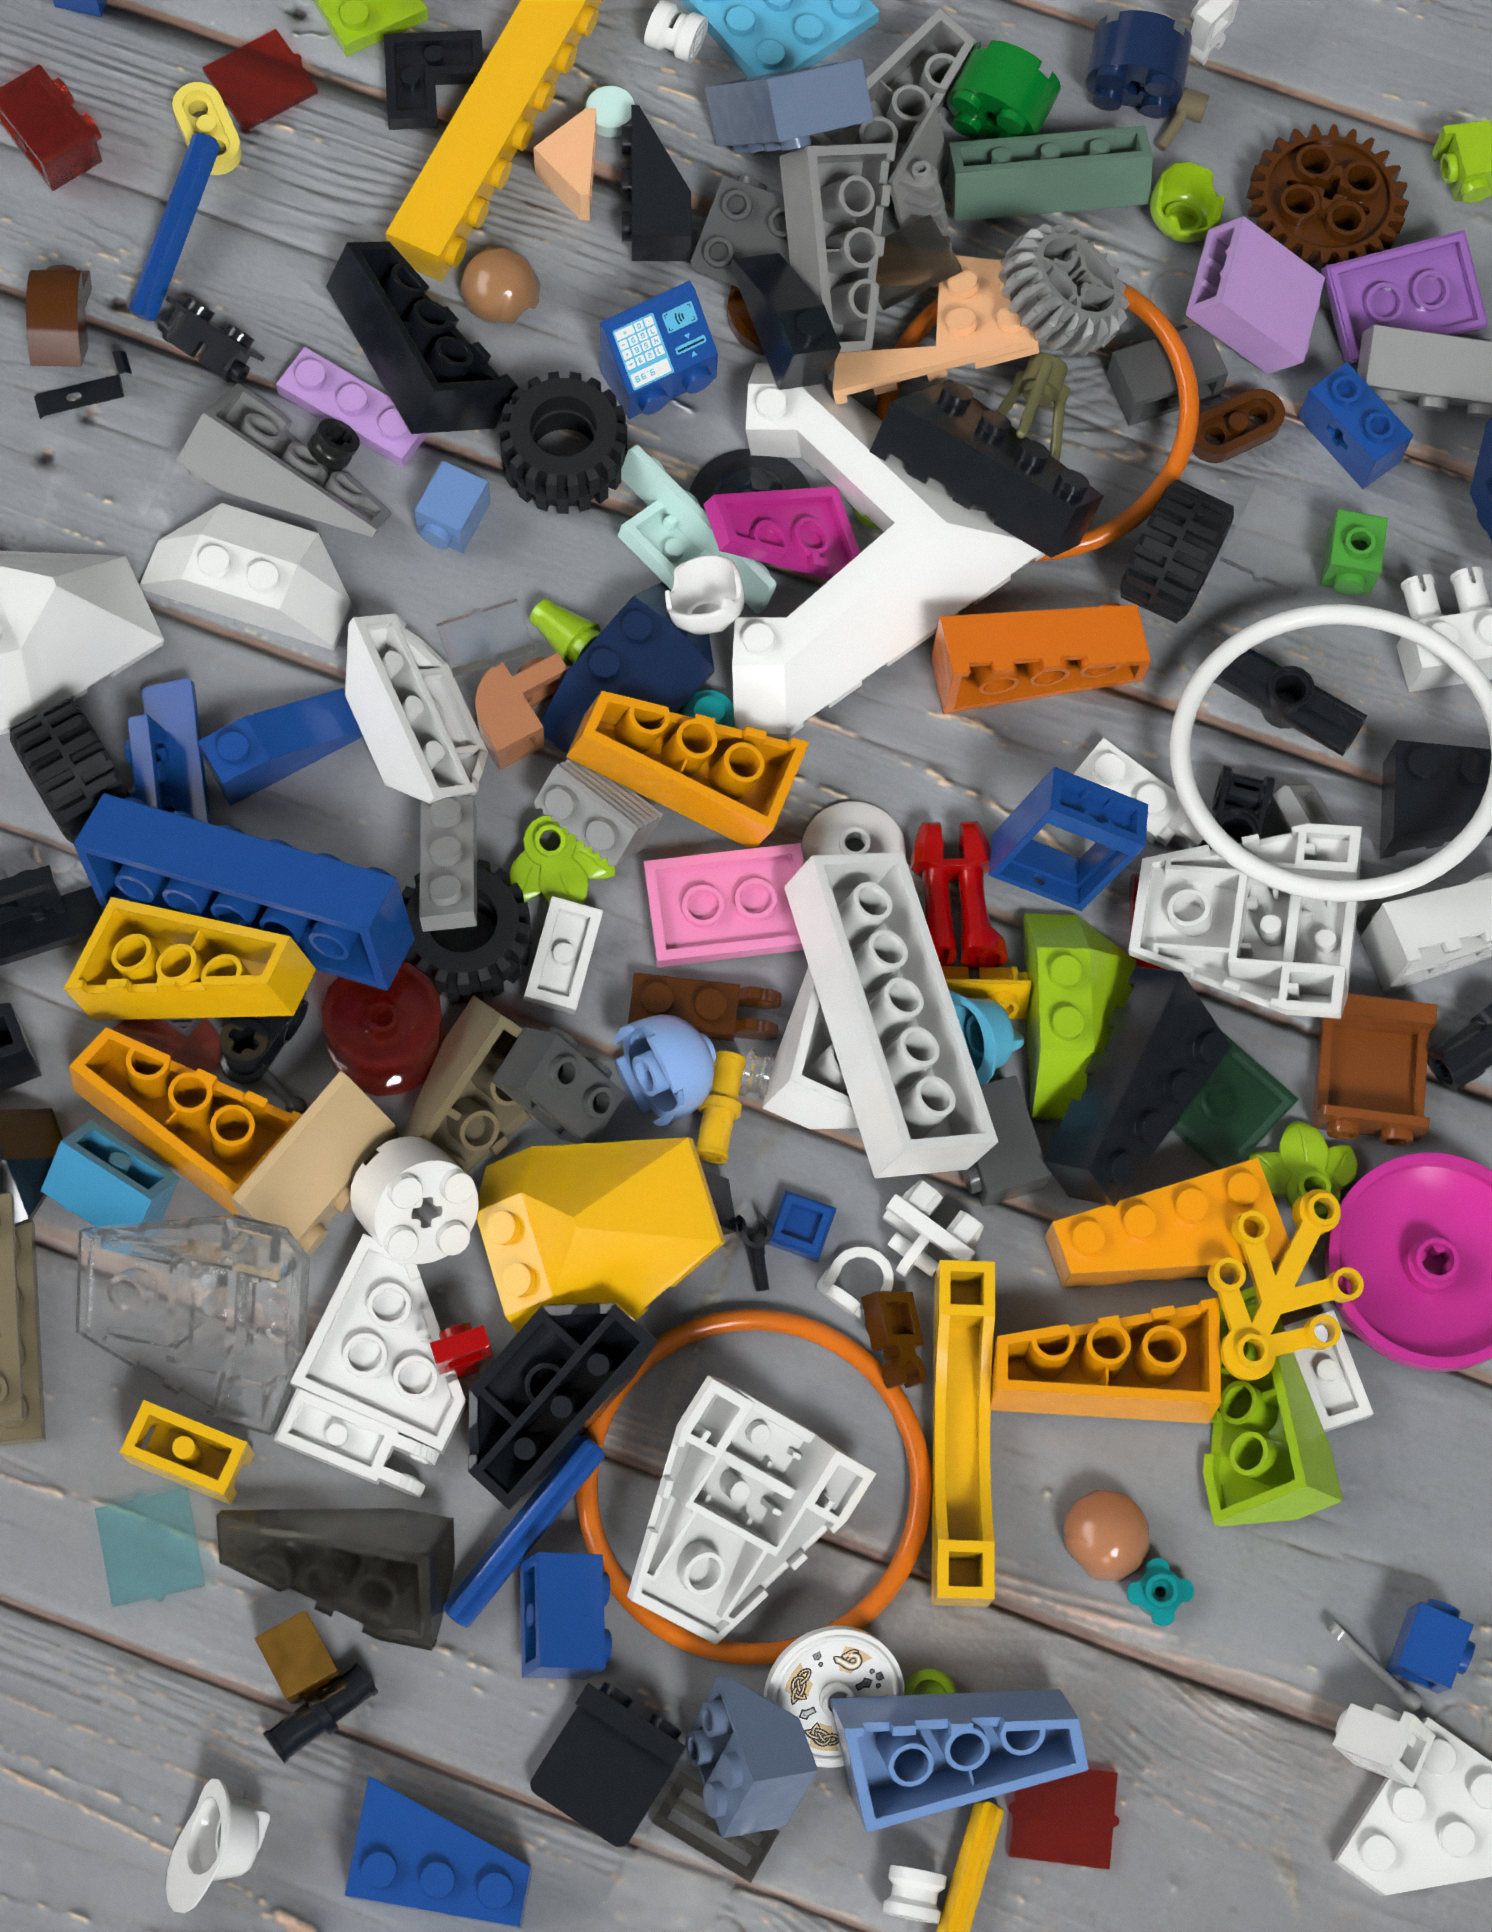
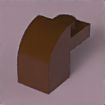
M54 265L46 270H30L26 291V327L30 366H82L89 347L85 307L92 291L90 271L76 270L75 267L70 265Z

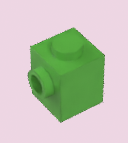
M1337 509L1327 531L1320 585L1333 587L1337 592L1345 595L1370 594L1381 574L1388 518Z

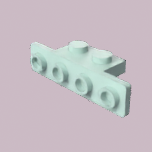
M636 444L627 451L621 469V479L648 507L622 524L618 537L670 590H672L674 583V569L681 563L697 556L720 555L733 560L742 578L745 603L756 614L766 609L776 587V582L771 577L767 568L762 563L753 559L719 551L707 513L700 507L694 495L684 491L665 472L662 464L656 458L649 456L639 445Z

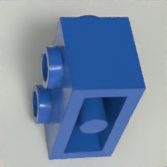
M537 1552L520 1563L522 1678L587 1680L606 1669V1663H608L612 1651V1637L609 1629H605L604 1606L607 1605L610 1596V1578L607 1572H603V1554Z

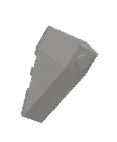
M239 383L234 385L202 413L176 459V462L187 468L189 474L202 484L212 485L220 491L371 538L388 521L392 514L350 474L340 471L333 472L330 468L318 463L310 454L308 443L306 445L302 444L288 431L292 422L281 411Z

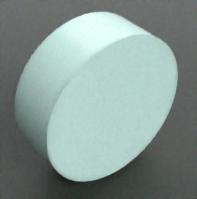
M603 86L590 94L586 102V108H596L598 135L610 138L622 135V125H631V105L635 104L632 96L626 90L617 86Z

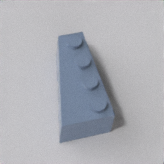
M862 58L841 63L825 64L819 66V68L806 67L786 72L753 76L705 87L716 146L733 145L734 154L748 151L754 153L764 150L765 152L780 149L786 151L812 145L810 135L874 121Z

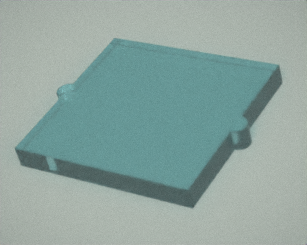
M187 1488L148 1497L144 1493H138L135 1496V1500L95 1508L110 1599L113 1607L151 1598L157 1602H162L165 1599V1595L206 1586Z

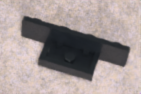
M50 865L34 870H24L15 876L0 880V966L90 938L105 909L104 906L99 904L92 886L62 895Z

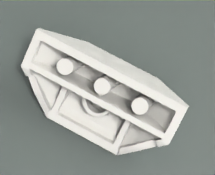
M224 503L219 504L158 540L140 582L141 590L331 650H335L352 607L351 600L319 533Z
M396 613L353 617L348 623L345 697L384 784L429 804L443 798L455 799L460 796H474L479 788V780L484 770L488 750L448 663L422 638L406 629V623Z

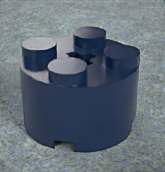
M1120 11L1118 20L1106 23L1107 16L1101 18L1096 25L1086 77V86L1093 94V105L1105 111H1115L1120 109L1121 105L1140 108V112L1149 118L1160 119L1167 117L1170 107L1180 102L1183 96L1192 46L1191 33L1185 28L1183 36L1174 30L1175 20L1149 11Z

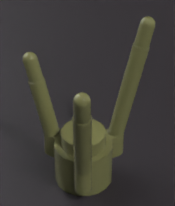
M1038 353L1031 355L1025 371L1017 372L1011 389L996 412L1007 416L1022 393L1027 404L1020 419L1016 435L1018 438H1025L1037 407H1047L1053 402L1050 455L1059 461L1065 404L1070 392V388L1064 384L1068 366L1059 357L1048 353Z

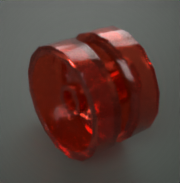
M403 962L388 991L339 976L328 987L321 1009L327 1055L336 1073L338 1074L341 1070L364 1093L375 1096L403 1094L423 1084L444 1040L440 996L429 977L410 963Z

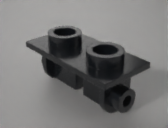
M169 296L165 299L175 306L176 309L172 315L166 313L158 323V330L162 332V338L195 358L203 343L208 345L199 363L222 377L227 383L235 381L240 384L245 380L250 370L249 366L246 365L250 356L262 362L265 359L264 356L250 348L255 339L230 323L223 330L211 321L215 312L197 300L188 297L184 304Z

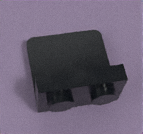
M604 1682L599 1690L587 1683L575 1702V1711L533 1775L530 1787L535 1795L614 1847L620 1848L626 1846L685 1753L686 1746L677 1741L682 1732L665 1719L653 1713L650 1719L646 1721L628 1708L633 1700L622 1691L607 1682Z

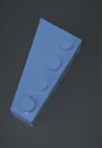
M1061 1689L830 1698L852 1801L866 1833L1089 1770L1079 1718Z

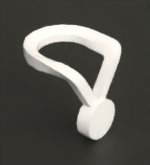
M853 1247L843 1251L818 1280L816 1290L835 1305L865 1323L864 1310L859 1308L861 1304L846 1291L834 1285L842 1267L855 1258H867L874 1261L880 1267L883 1274V1285L880 1291L893 1290L894 1273L889 1261L881 1252L870 1247Z

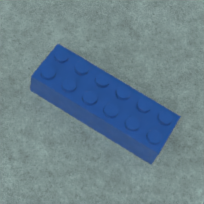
M103 793L73 843L101 906L106 907L110 898L114 897L291 936L316 970L382 990H389L415 940L397 877L392 876L385 870L377 867L366 869L348 864L328 853H319L317 855L296 849L279 839H270L268 841L247 835L231 825L216 826L202 822L182 811L171 813L150 807L136 798L127 797L122 799Z

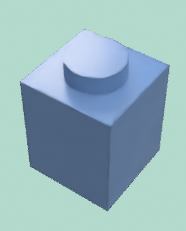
M442 460L414 510L417 533L428 544L438 549L445 550L450 547L463 553L490 505L489 482Z

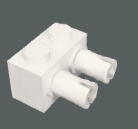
M1472 567L1470 570L1472 575L1469 576L1468 569L1463 568L1450 576L1460 613L1443 615L1441 613L1434 587V578L1431 574L1422 575V583L1419 582L1418 575L1404 580L1401 583V590L1404 592L1410 618L1446 636L1478 664L1489 680L1492 679V607L1483 577V569L1481 567ZM1403 637L1400 638L1396 647L1408 692L1465 684L1436 655Z

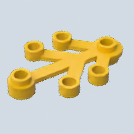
M1313 1189L1298 1197L1294 1202L1291 1214L1297 1229L1275 1273L1264 1241L1270 1231V1225L1266 1216L1259 1211L1250 1210L1234 1219L1231 1227L1232 1235L1242 1246L1259 1301V1305L1251 1320L1239 1289L1246 1279V1271L1243 1264L1235 1258L1225 1257L1213 1263L1208 1270L1209 1284L1218 1293L1229 1328V1332L1221 1343V1359L1228 1372L1238 1379L1244 1381L1260 1379L1272 1370L1277 1356L1307 1348L1318 1351L1334 1346L1340 1339L1341 1329L1338 1322L1332 1316L1326 1314L1309 1319L1303 1328L1271 1334L1281 1314L1329 1301L1347 1303L1358 1298L1363 1292L1364 1281L1357 1270L1350 1267H1344L1332 1272L1327 1279L1295 1287L1320 1235L1335 1228L1340 1221V1204L1336 1197L1326 1190ZM1316 1201L1321 1202L1325 1206L1328 1213L1326 1219H1321L1316 1215L1314 1211ZM1246 1219L1253 1221L1257 1226L1258 1232L1255 1238L1250 1237L1244 1231L1243 1224ZM1222 1266L1228 1267L1234 1275L1232 1285L1224 1283L1220 1278L1219 1272ZM1340 1276L1347 1278L1351 1284L1349 1295L1344 1294L1338 1287ZM1317 1323L1325 1326L1328 1331L1326 1342L1320 1341L1315 1335L1314 1329ZM1245 1342H1250L1256 1347L1257 1358L1255 1361L1245 1357L1243 1352Z

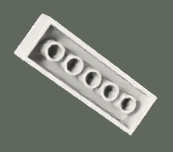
M904 852L812 855L784 888L874 1179L968 1170L998 1143V1139Z

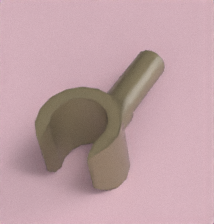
M1193 89L1183 91L1182 99L1178 103L1172 121L1155 144L1159 150L1165 151L1183 127L1185 119L1201 123L1209 95Z

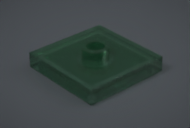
M1225 1033L1223 1034L1232 1047L1171 1129L1216 1170L1242 1163L1299 1100L1297 1096Z

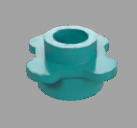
M1154 1558L1146 1564V1573L1139 1582H1133L1128 1586L1126 1596L1132 1605H1138L1144 1613L1151 1616L1152 1622L1155 1625L1165 1627L1174 1621V1612L1181 1603L1188 1602L1193 1598L1194 1587L1190 1580L1180 1579L1170 1571L1169 1564L1165 1559ZM1157 1587L1164 1588V1597H1158L1155 1594Z

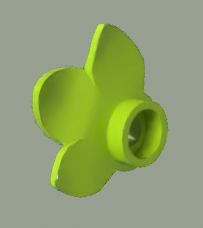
M544 815L533 820L525 831L523 838L524 851L512 863L510 884L518 883L523 891L524 901L530 900L542 893L549 904L552 896L584 905L589 885L588 879L610 878L615 875V866H609L608 859L601 860L600 854L593 853L591 846L584 847L583 840L576 841L575 834H568L567 827L560 828L559 821L552 822L550 815ZM552 831L559 836L560 845L556 850L548 851L541 846L540 836L543 833Z
M1301 1121L1292 1122L1284 1130L1279 1144V1152L1259 1151L1249 1154V1160L1259 1159L1272 1196L1285 1198L1291 1209L1296 1199L1307 1193L1305 1188L1326 1190L1332 1193L1339 1202L1341 1190L1354 1181L1358 1169L1357 1157L1352 1146L1337 1145L1328 1148L1325 1138L1318 1129ZM1316 1201L1314 1204L1316 1215L1321 1219L1327 1217L1328 1213L1325 1206L1321 1202Z

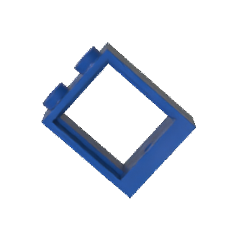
M1053 767L993 833L988 876L1082 911L1146 847L1148 804ZM1048 823L1095 843L1079 859L1033 841L1032 838ZM1034 877L1041 881V885L1034 880Z

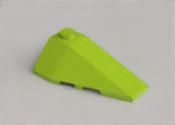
M1254 1286L1241 1291L1250 1320L1259 1305ZM1219 1301L1221 1348L1222 1340L1229 1332L1221 1302ZM1280 1317L1271 1334L1285 1332ZM1245 1342L1243 1346L1245 1357L1255 1361L1257 1358L1256 1347L1250 1342ZM1294 1352L1277 1356L1272 1370L1264 1377L1253 1381H1244L1230 1374L1225 1368L1220 1354L1221 1404L1210 1421L1213 1423L1211 1454H1204L1203 1476L1213 1524L1222 1527L1298 1520L1342 1502L1343 1498L1332 1450Z

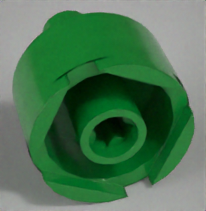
M991 40L988 48H981V42L976 43L947 97L948 107L955 116L952 126L957 132L969 138H977L979 133L992 139L1038 135L1061 91L1060 81L1053 71L1048 79L1038 70L1042 61L1018 46L1003 41Z

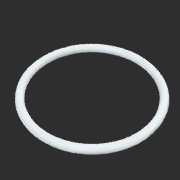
M1323 604L1300 607L1261 619L1224 641L1204 660L1186 685L1177 705L1169 743L1170 766L1179 800L1189 820L1206 843L1231 866L1271 888L1291 895L1334 902L1374 900L1405 893L1431 882L1458 865L1479 845L1492 827V684L1478 664L1463 649L1431 627L1407 616L1369 606ZM1320 625H1353L1382 630L1410 640L1436 655L1470 689L1481 708L1490 736V775L1481 803L1470 822L1446 847L1417 865L1396 873L1360 880H1330L1296 874L1270 864L1243 848L1227 834L1207 809L1194 779L1191 763L1192 729L1203 697L1221 672L1240 655L1269 638L1285 632Z

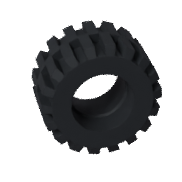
M559 371L548 373V380L543 382L536 376L528 380L527 391L518 387L512 394V404H505L502 411V422H499L503 470H506V478L511 488L518 487L519 497L527 503L532 498H535L537 508L547 512L550 505L557 506L558 514H569V507L578 506L580 512L589 510L591 500L595 499L601 504L608 499V487L616 490L621 483V469L627 454L626 414L622 405L617 406L616 395L610 389L601 392V382L593 377L586 383L581 381V373L571 371L569 378H560ZM562 429L577 431L591 441V444L585 450L571 456H555L537 446V442L543 436Z
M1176 480L1170 484L1159 499L1130 558L1120 584L1121 598L1176 624L1186 617L1228 534L1234 519V506L1182 481Z
M68 698L10 729V742L21 764L60 831L71 843H74L103 793L122 799L131 797L112 759L80 707Z
M478 859L477 912L487 916L495 924L496 929L492 937L483 946L468 952H455L439 945L432 937L433 931L423 932L419 918L420 872L415 875L416 887L411 888L406 885L402 892L403 901L415 937L403 961L405 969L409 968L411 979L418 987L424 983L429 995L438 999L441 993L444 992L448 994L449 1003L461 1004L462 995H471V999L475 996L483 1001V992L490 990L493 996L496 997L504 992L503 983L506 980L514 984L521 976L520 965H527L530 956L529 945H532L528 903L524 902L523 891L518 883L511 885L510 876L506 871L499 868L495 873H492L490 862Z

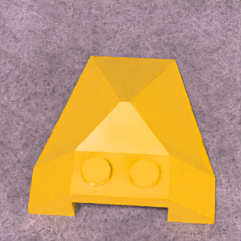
M690 1137L531 1146L485 1167L478 1196L479 1203L476 1219L504 1315L517 1333L542 1305L618 1303L637 1320L649 1310L647 1306L669 1286L675 1287L726 1243L694 1140Z

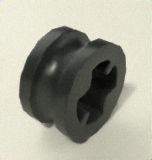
M336 419L322 420L316 429V433L312 435L308 442V450L312 457L323 466L334 470L346 468L352 459V455L356 453L360 446V440L356 432L349 425Z

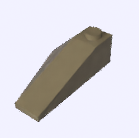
M473 996L443 1040L401 1137L413 1136L430 1141L442 1149L468 1175L469 1171L490 1152L497 1155L510 1143L507 1138L527 1120L531 1119L533 1122L537 1120L492 1082L493 1077L524 1028Z

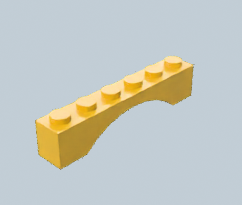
M939 1260L934 1274L931 1606L988 1607L995 1599V1539L990 1467L991 1376L995 1325V1262Z

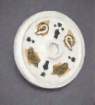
M850 1626L822 1627L797 1638L776 1659L768 1674L764 1689V1697L800 1719L817 1767L825 1768L845 1766L830 1698L902 1696L905 1694L901 1669L890 1650L875 1636Z

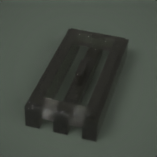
M680 1771L651 1824L746 1882L751 1883L780 1831L772 1829L756 1832L763 1836L759 1845L754 1844L741 1835L723 1838L752 1856L748 1865H743L668 1819L672 1809L721 1837L715 1819L679 1798L683 1790L686 1789L703 1800L704 1789L703 1784Z

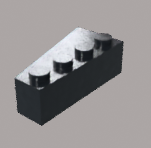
M951 379L891 401L869 451L884 461L892 454L911 465L907 474L924 484L929 481V478H932L955 491L952 500L968 510L972 508L978 511L992 512L996 515L994 525L1051 558L1080 545L1104 495L1089 485V481L1084 475L1068 469L1052 457L1049 450L1043 444L1030 440L1026 436L1025 438H1018L1016 435L1017 429L1011 426V422L1006 416L990 410L973 397V393L968 387L961 383L953 382Z
M1135 966L1128 980V984L1133 989L1125 1006H1116L1107 1026L1113 1031L1102 1054H1093L1085 1071L1088 1075L1087 1086L1081 1099L1071 1100L1043 1159L1044 1164L1070 1198L1116 1206L1232 1047L1181 971Z

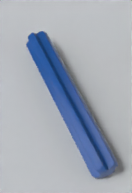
M197 132L192 135L129 305V310L132 314L140 319L154 321L158 317L220 149L217 139L210 135Z
M584 1435L579 1436L446 1601L443 1610L457 1624L467 1628L474 1622L604 1459L605 1452L594 1441Z

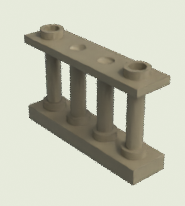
M12 1193L0 1194V1446L46 1441L35 1224L31 1220V1222L15 1227Z

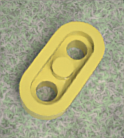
M192 82L182 86L173 97L172 107L176 123L187 147L192 135L197 132L214 137L219 144V150L225 153L216 157L210 175H223L231 172L240 163L242 149L238 133L219 92L213 86L203 82ZM198 111L206 112L205 115L200 117L192 116Z

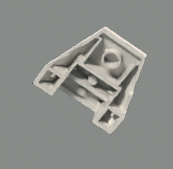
M0 550V735L10 733L11 728L67 698L74 702L85 695L88 687L109 674L111 677L117 675L163 646L164 638L126 556Z
M1307 823L1291 827V833L1263 839H1259L1258 834L1241 837L1242 843H1239L1243 848L1260 859L1296 874L1330 880H1359L1361 826ZM1209 845L1142 858L1129 955L1167 970L1181 971L1185 977L1285 1015L1341 1019L1348 998L1358 901L1334 902L1314 900L1271 888L1231 866L1213 849L1210 850Z
M708 1375L677 1424L627 1597L642 1607L716 1645L768 1596L765 1589L789 1566L795 1571L808 1559L804 1552L826 1531L830 1530L834 1534L847 1522L877 1473L794 1419L730 1382Z

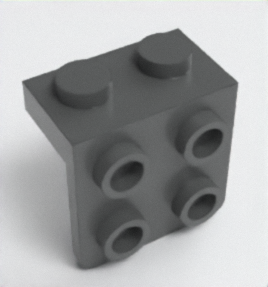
M723 175L691 258L693 271L699 275L739 289L731 268L733 259L780 253L790 265L783 196L766 191L767 186L755 179L740 176L737 180Z

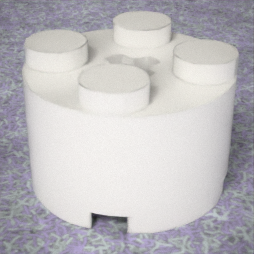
M413 1136L399 1137L387 1141L376 1150L379 1153L367 1166L364 1163L361 1164L355 1173L351 1185V1207L364 1229L392 1258L409 1264L431 1263L448 1255L454 1256L464 1251L470 1242V1232L478 1214V1193L471 1176L442 1149L424 1138Z

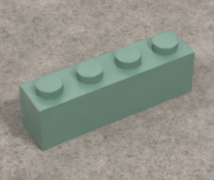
M1145 125L950 142L948 193L954 221H981L989 218L1012 216L1028 217L1034 214L1073 213L1082 210L1113 207L1127 208L1150 204L1153 153Z

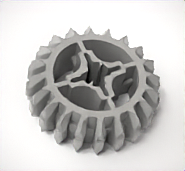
M1043 223L1038 228H1031L1027 233H1023L1013 243L1001 261L1003 269L998 277L1004 284V287L1000 293L1005 298L1011 300L1008 311L1018 314L1022 320L1020 327L1027 326L1034 332L1035 341L1041 338L1047 341L1051 351L1061 348L1067 356H1071L1076 352L1086 356L1090 352L1097 351L1101 346H1106L1122 328L1123 322L1127 319L1125 310L1130 303L1123 295L1127 286L1116 277L1119 269L1110 266L1106 260L1108 253L1101 254L1094 247L1093 239L1086 242L1081 238L1077 229L1068 233L1066 228L1060 223L1053 228Z

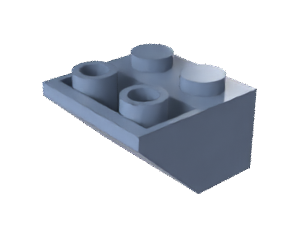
M729 1676L716 1678L690 1731L686 1735V1751L689 1761L693 1766L698 1767L704 1784L703 1800L705 1809L711 1818H715L722 1839L786 1827L818 1772L801 1721L797 1716Z

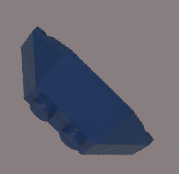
M663 582L634 595L565 674L540 720L544 727V739L567 755L585 713L601 691L667 706L669 712L679 714L714 673L709 634L697 635L684 631L671 621L665 601V591L670 589Z

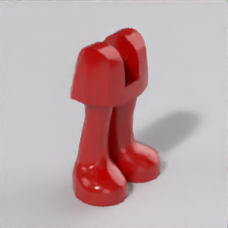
M978 821L960 822L958 844L960 858L943 859L944 840L942 838L941 823L922 822L918 828L912 851L911 870L922 878L925 919L940 965L950 966L956 959V937L952 925L949 883L959 882L962 914L961 963L964 967L973 970H979V967H1000L1008 960V952L1004 938L991 926L987 912L984 874L989 872L991 849L982 826Z

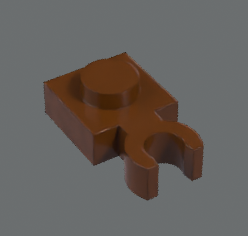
M876 1291L861 1297L865 1315V1327L870 1338L872 1351H883L885 1360L882 1364V1378L886 1388L891 1389L903 1384L905 1388H912L926 1383L925 1367L915 1352V1348L924 1345L913 1292Z

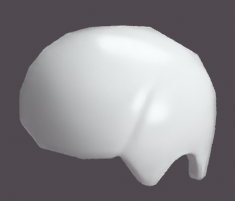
M720 555L697 556L679 564L674 569L673 587L671 592L670 590L665 591V601L671 621L678 628L697 635L722 632L741 614L745 603V592L740 572L733 560Z

